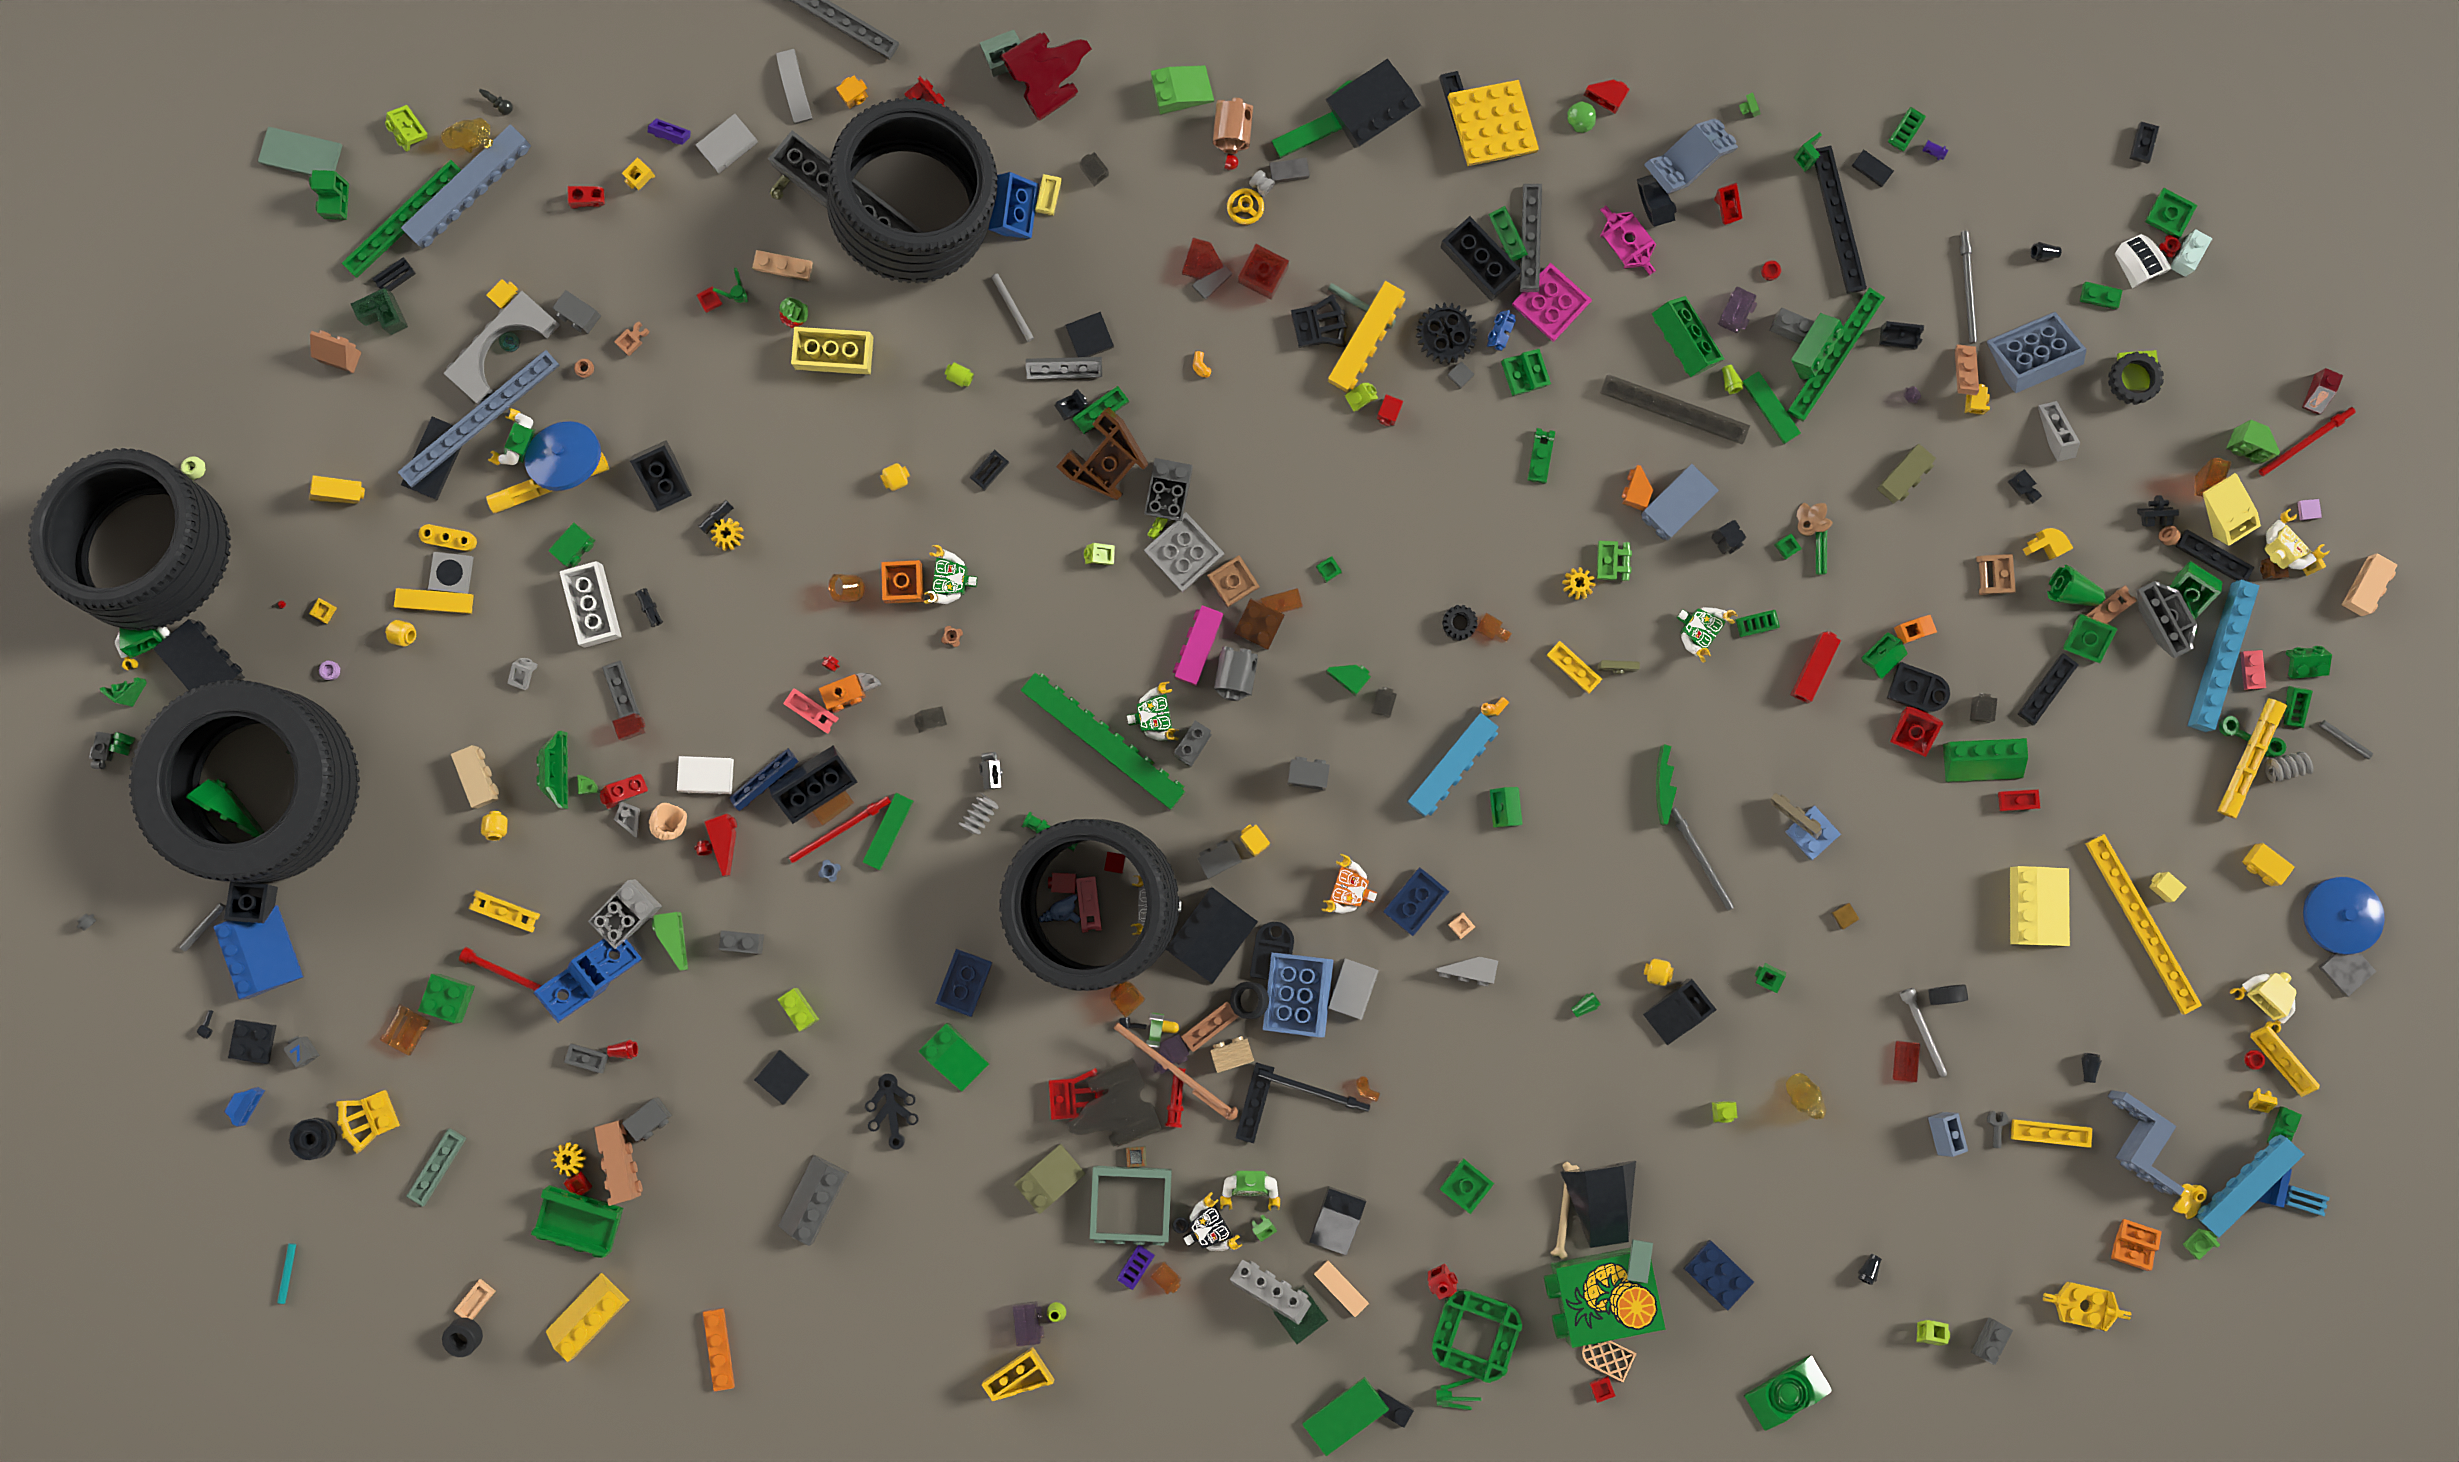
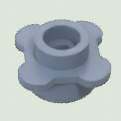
M824 860L818 874L821 878L825 877L829 881L834 882L837 879L838 871L841 870V866L831 863L830 860Z

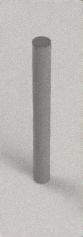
M994 274L991 278L1027 342L1032 341L1034 337L1000 276Z

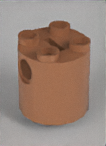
M1232 98V101H1217L1213 144L1217 148L1228 154H1236L1238 151L1250 147L1253 106L1243 103L1241 98Z

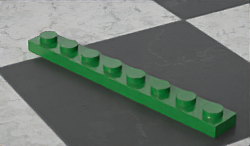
M452 160L446 163L352 252L342 264L358 278L405 233L401 227L446 186L461 169Z
M1870 287L1867 289L1844 324V333L1834 345L1833 352L1828 355L1824 361L1823 368L1818 371L1816 376L1807 380L1787 411L1789 414L1802 422L1806 419L1885 299L1884 296Z

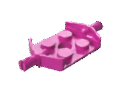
M1607 205L1604 206L1600 211L1607 218V223L1600 237L1606 239L1624 263V269L1642 266L1649 276L1653 274L1656 270L1650 263V256L1656 243L1632 212L1616 214L1612 213ZM1631 234L1634 237V241L1627 242L1624 236Z

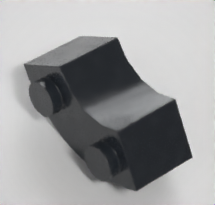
M1648 175L1638 178L1637 184L1640 198L1651 224L1656 227L1675 221L1676 205L1671 201L1668 193L1655 177Z

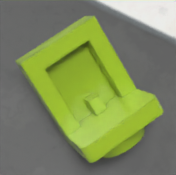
M1361 383L1344 395L1354 412L1369 402L1378 399L1377 391L1370 383Z

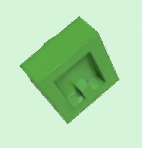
M2200 1228L2182 1244L2198 1260L2212 1247L2218 1248L2220 1246L2216 1241L2217 1236L2212 1231Z

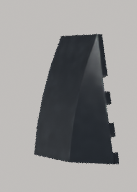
M1636 1161L1616 1163L1617 1166L1582 1171L1576 1169L1560 1172L1590 1248L1629 1242Z

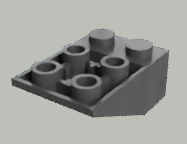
M1155 458L1144 512L1145 515L1182 521L1193 465Z

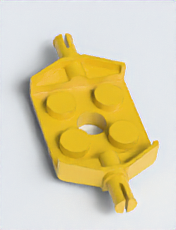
M2067 1281L2058 1294H2043L2045 1296L2043 1301L2056 1305L2059 1319L2063 1322L2107 1332L2117 1318L2131 1319L2129 1317L2131 1312L2120 1310L2114 1292ZM2083 1300H2087L2089 1303V1307L2085 1311H2082L2080 1308V1303Z

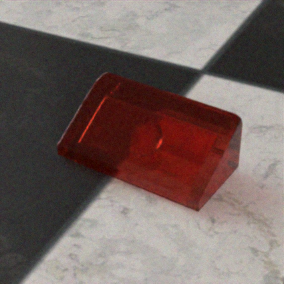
M1896 1041L1893 1069L1894 1080L1917 1082L1920 1043Z

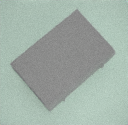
M733 114L698 142L696 146L720 174L748 150H751L758 141L737 115Z
M1345 958L1328 1008L1362 1020L1375 981H1377L1376 978L1379 970Z

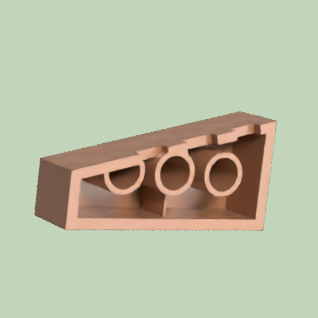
M623 1120L594 1127L599 1153L604 1156L601 1159V1167L607 1173V1178L604 1182L605 1189L609 1190L611 1198L607 1199L608 1206L639 1197L643 1190L641 1181L637 1179L636 1173L638 1168L636 1162L632 1160L633 1148L627 1140L628 1130L622 1124Z

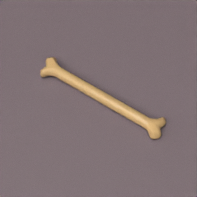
M1565 1162L1562 1165L1565 1171L1579 1169L1577 1165H1571L1569 1162ZM1565 1183L1557 1246L1550 1252L1552 1256H1559L1562 1260L1567 1257L1564 1246L1570 1206V1195Z

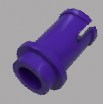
M1928 140L1922 151L1937 157V160H1944L1948 149H1946V146L1941 147Z

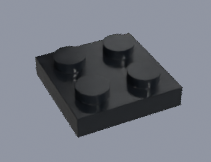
M235 1019L228 1058L269 1064L276 1025Z

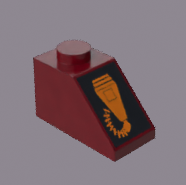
M2327 368L2315 373L2302 408L2318 415L2322 414L2337 393L2343 375Z

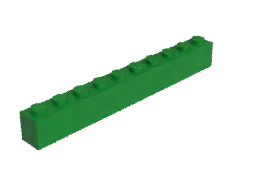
M1034 673L1021 689L1022 693L1168 809L1172 810L1185 794L1183 790L1184 785L1177 780L1171 781L1168 778L1169 774L1162 768L1156 769L1153 766L1154 762L1147 756L1142 758L1138 754L1139 750L1132 744L1127 746L1123 743L1124 738L1117 732L1113 735L1108 731L1110 727L1102 720L1099 723L1094 720L1093 717L1095 715L1088 709L1083 711L1079 708L1078 705L1080 703L1073 697L1069 699L1063 695L1065 691L1057 685L1054 687L1048 683L1050 679L1044 674L1040 673L1038 675Z

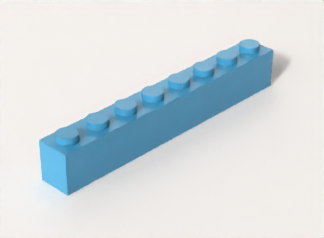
M2244 580L2231 583L2187 726L2204 732L2216 729L2260 587L2259 585Z

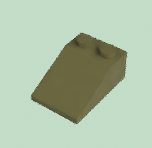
M1060 1144L1014 1185L1040 1215L1086 1173L1063 1145Z

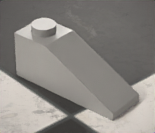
M2058 402L2039 405L2038 410L2048 444L2057 462L2075 458L2080 441Z

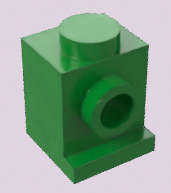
M1764 963L1763 967H1758L1754 976L1757 977V984L1778 993L1787 972ZM1771 973L1773 977L1767 978L1766 974Z

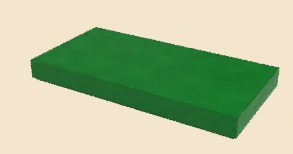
M1363 1377L1305 1420L1302 1425L1325 1456H1328L1389 1411V1408L1369 1381Z

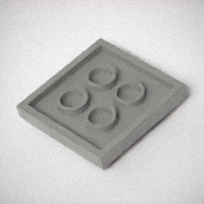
M1186 512L1183 514L1182 521L1176 520L1144 549V552L1182 593L1225 555Z

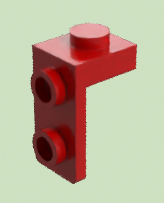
M638 774L606 785L600 791V800L606 805L607 809H610L622 800L647 792L648 788L642 775Z

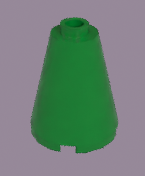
M2064 565L2065 567H2059L2053 573L2048 584L2051 585V591L2047 590L2048 598L2051 601L2096 607L2105 600L2104 590L2071 566Z

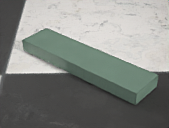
M451 1128L447 1129L407 1194V1198L422 1207L426 1205L465 1142L466 1137Z

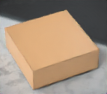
M1463 912L1448 924L1460 940L1475 928Z

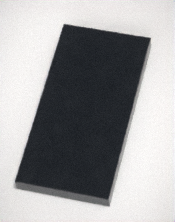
M432 416L413 459L454 425ZM461 448L415 486L411 487L404 479L401 486L438 500Z

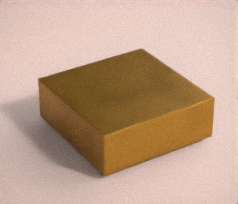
M1850 903L1832 912L1841 929H1845L1860 920Z

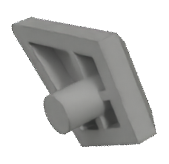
M621 802L614 820L634 837H638L640 808Z

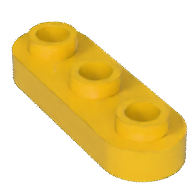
M427 524L422 526L418 533L420 540L429 545L465 552L472 551L477 545L476 537L465 531ZM430 531V535L426 537V532ZM448 534V540H444V536ZM464 538H467L466 544L462 543Z

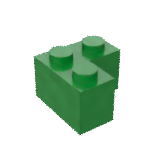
M312 170L309 185L318 194V201L315 204L317 213L324 219L347 220L349 183L336 171Z

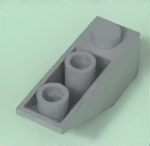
M1474 957L1435 968V971L1439 972L1441 977L1450 978L1451 975L1458 976L1460 981L1469 982L1470 979L1477 980L1478 985L1488 986L1489 983L1494 984L1498 961Z

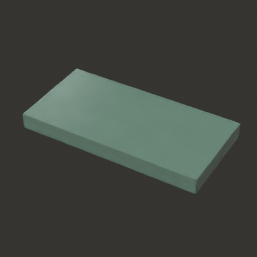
M268 127L258 162L263 165L312 176V170H336L342 145L337 142Z

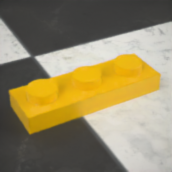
M1561 641L1546 655L1588 694L1602 680L1599 675Z

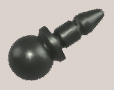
M479 89L481 95L494 103L493 107L497 108L501 114L508 115L512 112L513 106L509 100L502 99L501 96L497 98L495 95L490 94L489 91Z

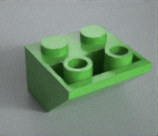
M2249 420L2234 428L2226 448L2231 450L2233 454L2248 457L2251 462L2257 464L2268 461L2280 453L2270 428L2254 420Z

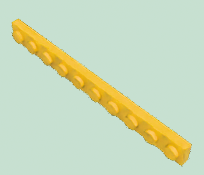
M2101 834L2085 843L2180 1012L2185 1015L2202 1006L2105 834Z

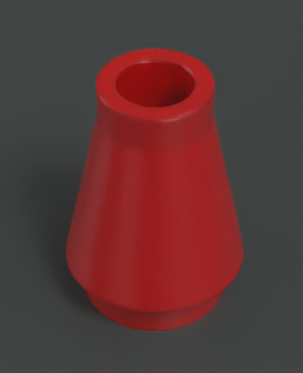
M627 1040L615 1045H609L607 1047V1054L609 1057L632 1059L638 1055V1044L636 1041Z

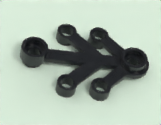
M888 1073L879 1078V1090L871 1100L866 1102L865 1109L868 1112L875 1111L878 1107L877 1103L886 1095L885 1105L877 1116L868 1123V1129L872 1132L879 1130L881 1122L888 1114L891 1129L889 1146L892 1149L898 1150L904 1146L905 1138L902 1134H899L897 1113L903 1116L909 1125L917 1124L919 1117L895 1101L894 1093L903 1098L907 1106L915 1104L916 1097L899 1087L897 1078L893 1074ZM886 1080L891 1081L890 1087L885 1086L884 1082ZM908 1096H911L913 1098L912 1103L907 1102L906 1099ZM870 1102L875 1105L873 1110L868 1108ZM910 1116L916 1117L915 1123L910 1122ZM872 1122L877 1123L876 1129L871 1128ZM894 1138L899 1139V1145L893 1144Z

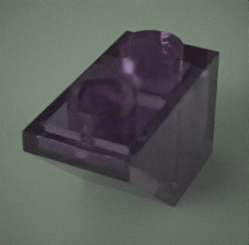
M1179 1033L1162 1042L1159 1049V1054L1172 1064L1177 1062L1179 1065L1187 1061V1056L1190 1055ZM1156 1061L1153 1070L1155 1073L1159 1071L1160 1074H1163L1169 1069L1167 1068L1165 1070L1163 1066Z

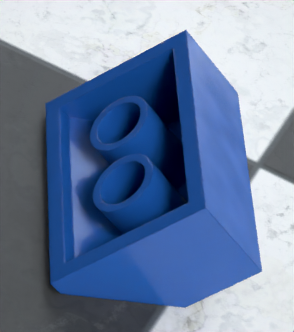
M1012 172L997 175V194L988 230L1003 236L1032 238L1039 184Z

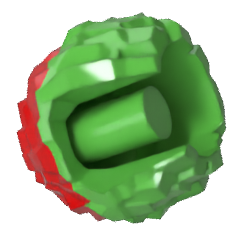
M787 297L781 302L779 313L782 323L793 329L808 320V306L792 297Z

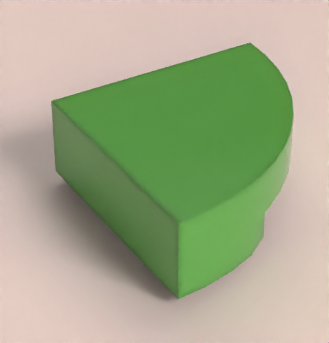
M577 775L578 794L599 793L596 783L591 778Z

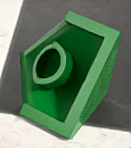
M136 677L133 678L134 682L127 684V681H124L120 684H112L111 689L101 687L100 692L114 703L133 707L147 682L146 679Z

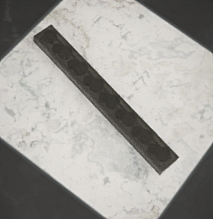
M1609 374L1606 375L1600 391L1601 394L1740 444L1745 442L1750 428L1748 424Z

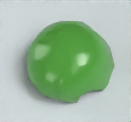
M1580 101L1569 108L1567 119L1568 123L1574 128V131L1585 133L1594 127L1596 112L1591 104Z

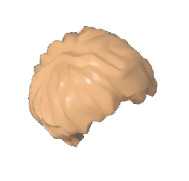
M669 803L657 805L649 819L651 833L656 838L664 841L677 838L684 831L687 813L678 806Z

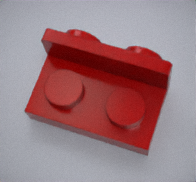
M921 76L917 78L918 83L904 93L908 99H925L927 102L934 101L933 103H940L945 107V100L941 94H936L932 90V84L927 79L923 80Z

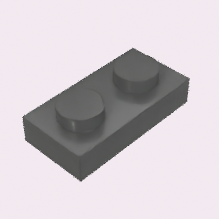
M571 1043L564 1063L603 1073L608 1060V1054Z

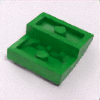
M1540 349L1523 352L1521 355L1505 358L1501 361L1512 397L1551 385Z

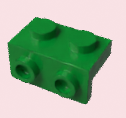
M2296 647L2293 650H2286V655L2290 657L2288 676L2291 679L2329 676L2332 654L2324 647Z

